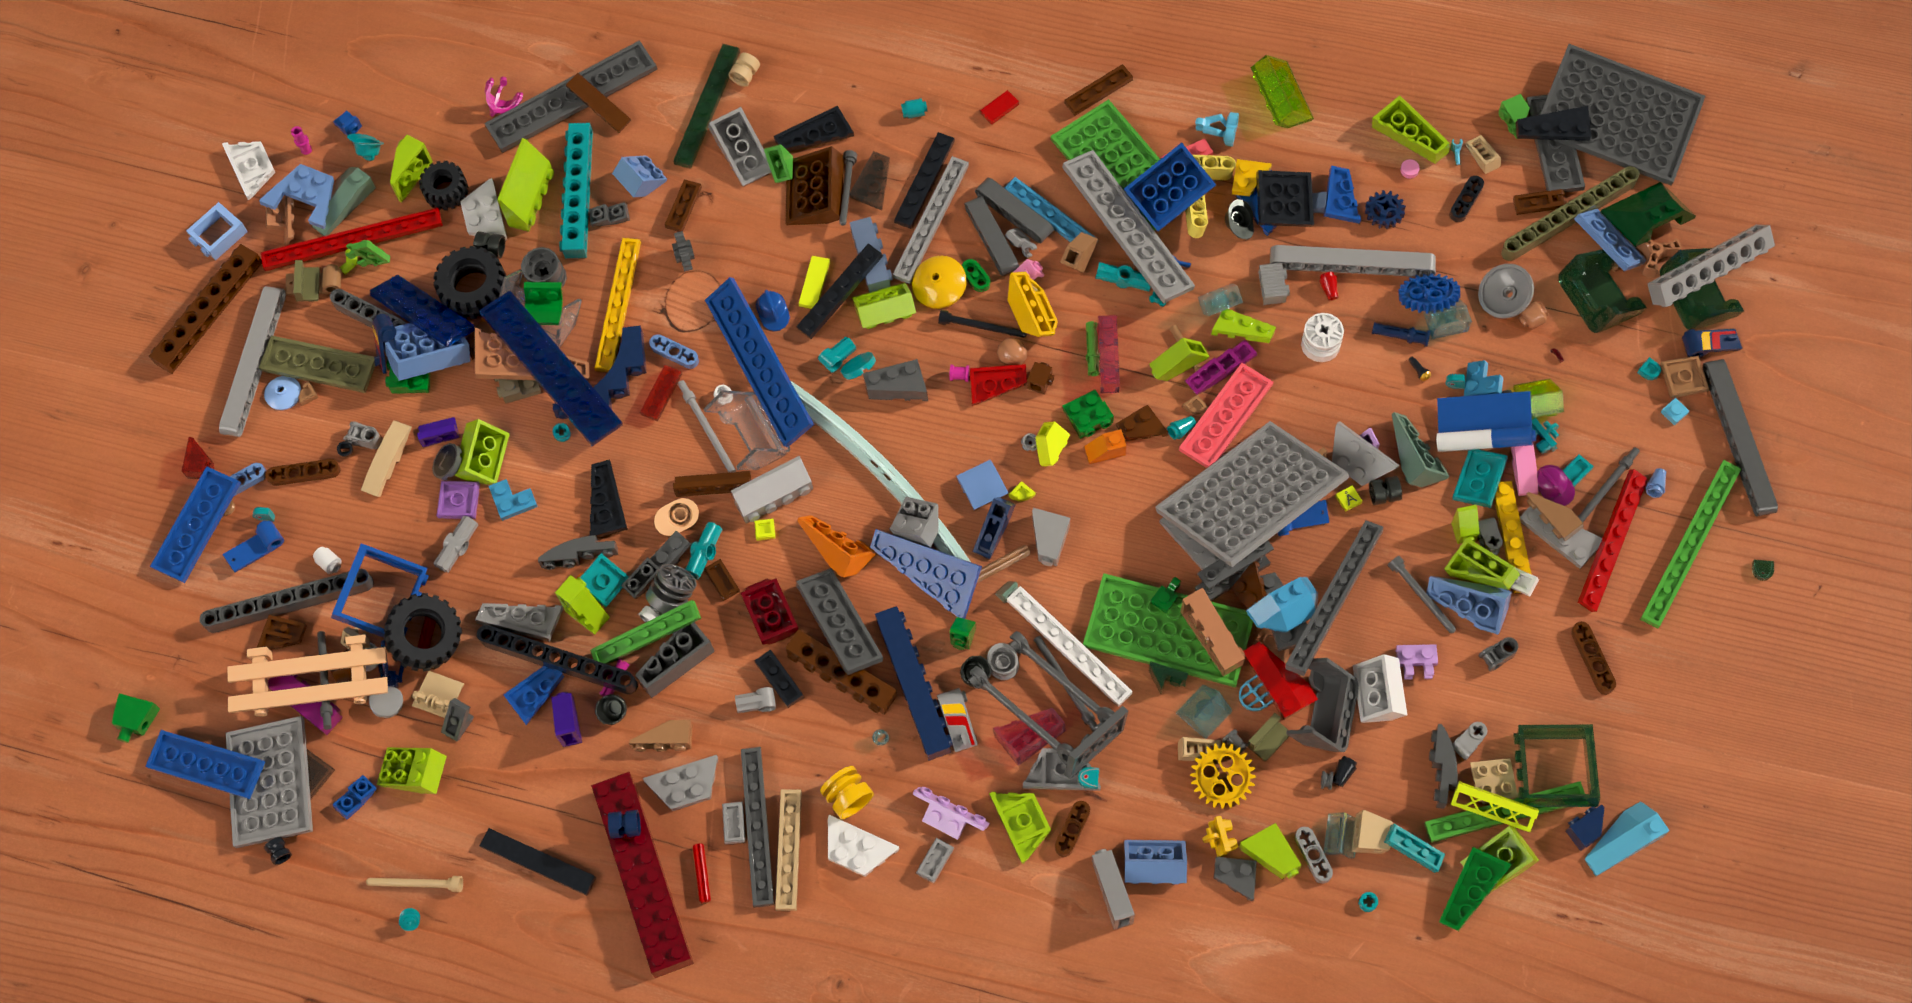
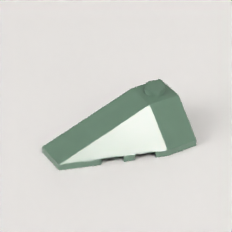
M1393 412L1391 415L1405 480L1410 485L1422 488L1448 479L1449 475L1438 457L1433 458L1428 451L1431 448L1418 438L1419 432L1405 415Z

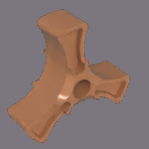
M1651 239L1636 246L1635 248L1640 250L1647 260L1642 275L1655 278L1658 271L1657 262L1660 259L1670 256L1678 257L1682 249L1679 240L1675 239L1669 243H1657Z

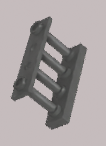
M1267 540L1233 567L1219 559L1197 573L1202 583L1195 586V591L1203 588L1210 601H1213L1231 590L1232 586L1251 563L1257 561L1260 564L1259 572L1270 566L1271 562L1266 557V554L1274 550L1273 546Z

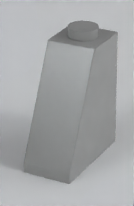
M1033 508L1032 519L1038 561L1046 566H1057L1070 527V518Z

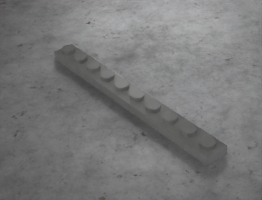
M1365 520L1290 655L1285 669L1302 676L1305 675L1383 533V526Z

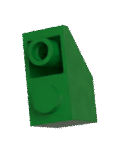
M956 617L949 631L950 642L954 648L970 650L976 631V622Z

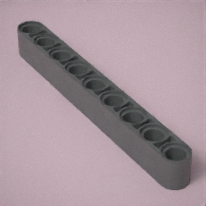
M1724 359L1705 362L1702 368L1736 466L1741 468L1739 474L1753 513L1757 517L1777 513L1778 504L1727 364Z
M359 569L349 596L369 591L373 587V578L365 569ZM349 572L206 610L200 615L199 621L209 632L216 633L267 619L269 615L278 616L337 600L342 591L340 587L345 583ZM362 578H366L364 582L359 583ZM325 588H328L325 593H322ZM306 593H310L308 597L303 598ZM291 598L288 603H284L286 599ZM272 603L269 608L265 609L267 604ZM253 608L250 613L246 614L249 609ZM230 614H233L230 619H227ZM211 619H214L211 624H208Z

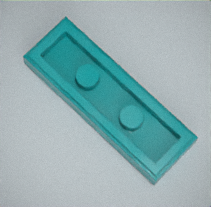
M1396 824L1391 825L1384 841L1387 845L1434 873L1439 871L1445 856L1443 852Z

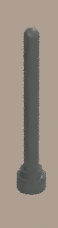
M847 150L843 153L845 174L839 220L842 226L847 223L852 167L857 162V153L852 150Z
M1400 556L1394 558L1387 566L1392 571L1399 572L1449 633H1455L1456 628L1405 569V561Z

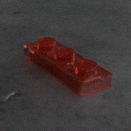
M664 365L640 411L642 416L659 421L682 376L681 371Z

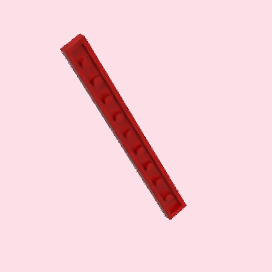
M437 207L260 252L264 270L269 271L295 264V260H302L304 262L346 251L348 249L346 245L349 243L354 244L362 240H368L375 244L442 227L443 223L440 210Z

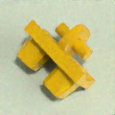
M1216 816L1213 821L1208 823L1209 828H1206L1207 835L1202 840L1204 843H1210L1211 849L1215 848L1217 857H1224L1229 852L1238 848L1235 838H1227L1226 833L1232 831L1233 828L1231 820Z

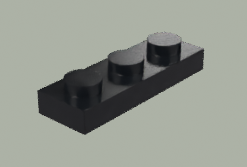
M771 650L754 660L787 708L804 698L800 689Z

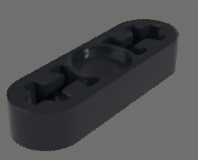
M1471 176L1451 208L1450 218L1453 221L1462 222L1466 219L1484 186V180L1480 176ZM1477 183L1478 186H1476L1474 191H1472V185ZM1470 196L1472 201L1465 202L1462 200V197ZM1460 206L1463 207L1462 212L1457 215L1456 212L1459 211Z

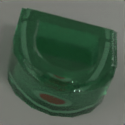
M1754 559L1752 571L1755 578L1761 581L1769 580L1774 574V561Z

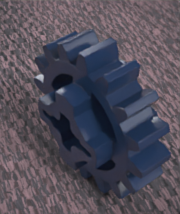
M1382 190L1380 195L1378 192H1375L1374 197L1370 196L1366 202L1365 214L1368 215L1367 220H1373L1372 225L1379 224V229L1382 225L1386 229L1389 228V225L1393 228L1396 227V222L1400 224L1405 215L1406 205H1402L1404 200H1398V194L1392 196V191L1385 194V191Z

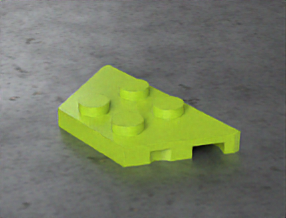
M991 792L989 795L1021 863L1024 864L1051 832V828L1034 793L1017 794L1008 792V794Z

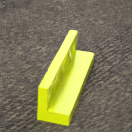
M1458 781L1451 801L1453 806L1527 832H1531L1534 820L1537 819L1539 810L1535 807ZM1459 792L1469 795L1472 800L1466 804L1456 802ZM1480 800L1489 802L1492 808L1486 811L1479 810L1475 802ZM1499 807L1509 809L1512 815L1505 818L1499 817L1495 809ZM1519 814L1529 816L1528 825L1519 824L1515 816Z

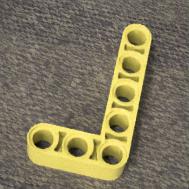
M1192 155L1212 180H1229L1232 177L1236 166V161L1232 157ZM1205 195L1185 210L1188 234L1193 238L1202 237L1208 224Z

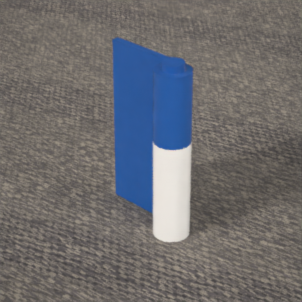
M1531 391L1437 398L1438 433L1436 440L1438 452L1531 446L1536 441V430H1532Z

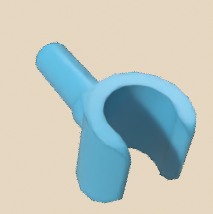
M1454 139L1451 143V150L1455 154L1456 165H1460L1462 139H1460L1459 144H1455Z

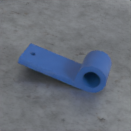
M1326 500L1315 503L1280 530L1278 536L1289 535V531L1295 528L1329 523Z
M272 521L260 522L256 528L257 535L223 554L234 572L274 551L284 543V538Z

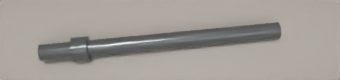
M1633 447L1629 454L1620 460L1616 470L1579 514L1578 518L1582 523L1623 472L1631 467L1633 460L1640 452L1638 448Z
M319 631L317 633L319 655L327 654L326 636L324 631ZM328 670L320 671L321 685L329 684ZM322 701L320 714L323 717V728L329 730L332 728L331 716L333 715V709L330 701Z
M1041 636L1036 637L1034 642L1047 662L1067 678ZM1065 688L1080 711L1082 720L1094 732L1097 726L1095 716L1091 711H1088L1082 701Z

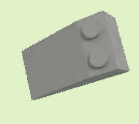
M741 107L709 122L708 128L743 187L772 173L764 149Z

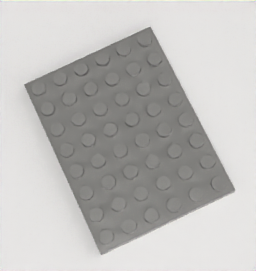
M1269 421L1155 508L1158 514L1233 567L1346 481L1349 475L1347 471Z

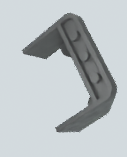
M1314 658L1308 668L1311 670L1309 683L1317 691L1316 697L1318 700L1315 701L1311 726L1304 725L1300 730H1287L1286 734L1304 746L1332 752H1345L1348 748L1359 689L1356 677L1330 659Z

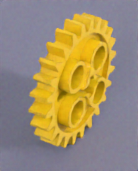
M1222 743L1221 748L1214 744V750L1207 746L1208 753L1205 754L1200 751L1202 758H1195L1198 765L1191 766L1196 770V773L1190 774V776L1196 777V780L1192 781L1191 784H1197L1198 786L1194 792L1201 791L1199 799L1204 796L1207 797L1205 803L1208 804L1210 801H1213V807L1220 803L1223 809L1225 803H1228L1229 807L1232 808L1233 801L1240 805L1239 798L1241 797L1246 800L1244 793H1252L1248 786H1255L1254 783L1250 782V779L1256 778L1255 775L1250 774V771H1253L1255 767L1248 766L1252 759L1245 760L1244 758L1247 753L1240 755L1241 748L1239 747L1234 751L1233 744L1228 749L1225 747V743ZM1224 756L1232 758L1233 764L1231 767L1225 768L1222 766L1221 759ZM1214 759L1217 760L1223 772H1228L1229 775L1226 777L1233 789L1232 792L1228 790L1222 779L1218 780L1217 776L1220 774L1213 763ZM1208 765L1215 769L1214 776L1210 778L1206 777L1203 773V769ZM1234 774H1240L1243 778L1242 784L1238 786L1233 785L1231 777ZM1222 784L1225 787V792L1222 795H1216L1213 792L1214 785Z

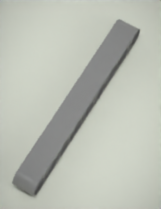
M1275 245L1270 248V264L1282 263L1283 269L1286 268V270L1416 277V275L1423 277V274L1430 276L1431 273L1433 275L1436 274V256L1432 253Z
M265 286L262 290L219 424L220 434L241 437L262 374L259 366L271 335L274 336L286 294L282 288Z

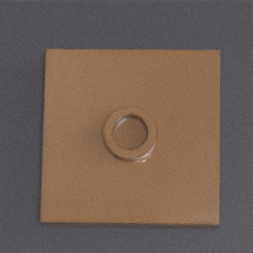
M1699 356L1662 361L1660 363L1670 398L1708 392L1709 387Z

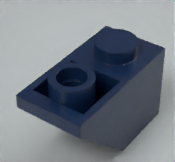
M1603 805L1597 808L1595 806L1590 807L1584 812L1586 814L1580 819L1577 816L1568 823L1569 828L1565 832L1580 851L1593 844L1601 836L1605 808Z

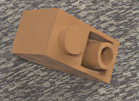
M1081 232L1067 245L1060 263L1084 273L1098 239Z

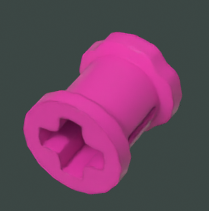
M950 364L949 380L957 379L969 382V365H966V367H955L953 364Z

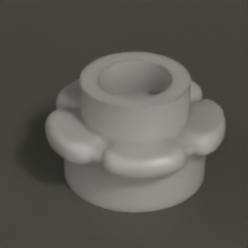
M1028 433L1021 439L1024 450H1037L1035 434Z

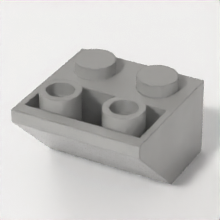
M905 497L890 527V531L896 536L931 548L938 533V504Z

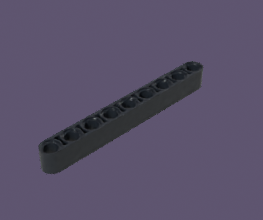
M483 625L477 630V638L489 649L545 666L552 670L555 669L564 674L624 694H633L638 688V682L629 671L489 625ZM491 634L488 639H485L487 635ZM505 640H508L506 644L502 645ZM526 645L523 650L519 651L520 647ZM543 651L540 656H536L538 652ZM560 657L557 662H554L555 658ZM578 663L576 667L571 668L572 664ZM595 668L593 673L588 674L591 669ZM613 674L612 678L606 680L608 675ZM631 680L628 685L624 686L625 681Z

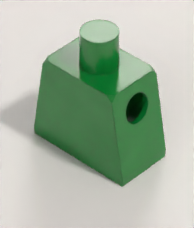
M119 693L112 718V725L120 730L117 740L129 743L132 733L143 736L160 708L153 702Z

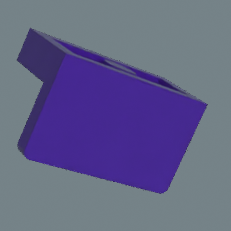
M454 417L418 427L419 433H417L422 447L459 438L457 423Z

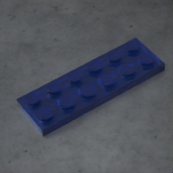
M399 275L370 290L371 297L446 347L475 331L474 324Z

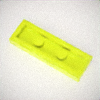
M816 256L811 257L799 307L812 309L820 300L830 259Z

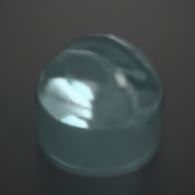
M882 729L876 730L872 736L873 742L879 746L886 745L889 741V734ZM885 734L886 737L882 739L880 742H878V739H880Z

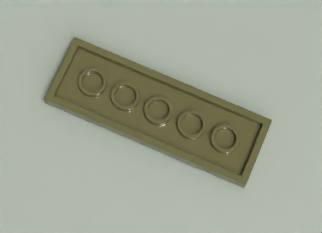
M271 335L259 369L263 372L366 393L375 363L372 356Z

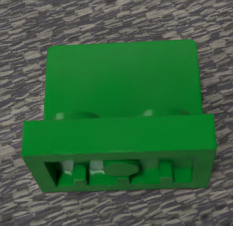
M524 282V325H561L563 307L562 282Z

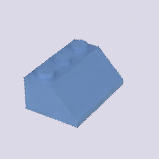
M1124 840L1125 882L1132 884L1187 883L1185 841Z

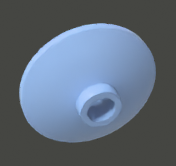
M279 376L270 381L266 386L264 392L265 401L271 408L276 410L290 409L299 401L298 396L302 390L301 385L295 378Z

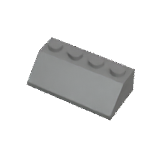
M800 456L731 490L739 513L747 524L748 522L757 521L760 516L766 513L774 512L783 504H790L799 496L809 494L813 490V485Z

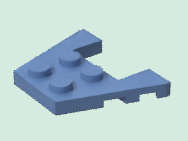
M300 164L267 192L259 202L263 206L276 210L285 195L314 206L315 209L308 219L309 224L325 229L334 178L331 175Z

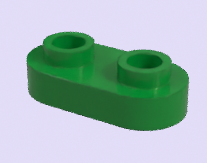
M968 259L962 263L961 266L965 271L966 279L977 292L987 291L991 284L990 277L980 264L973 259Z

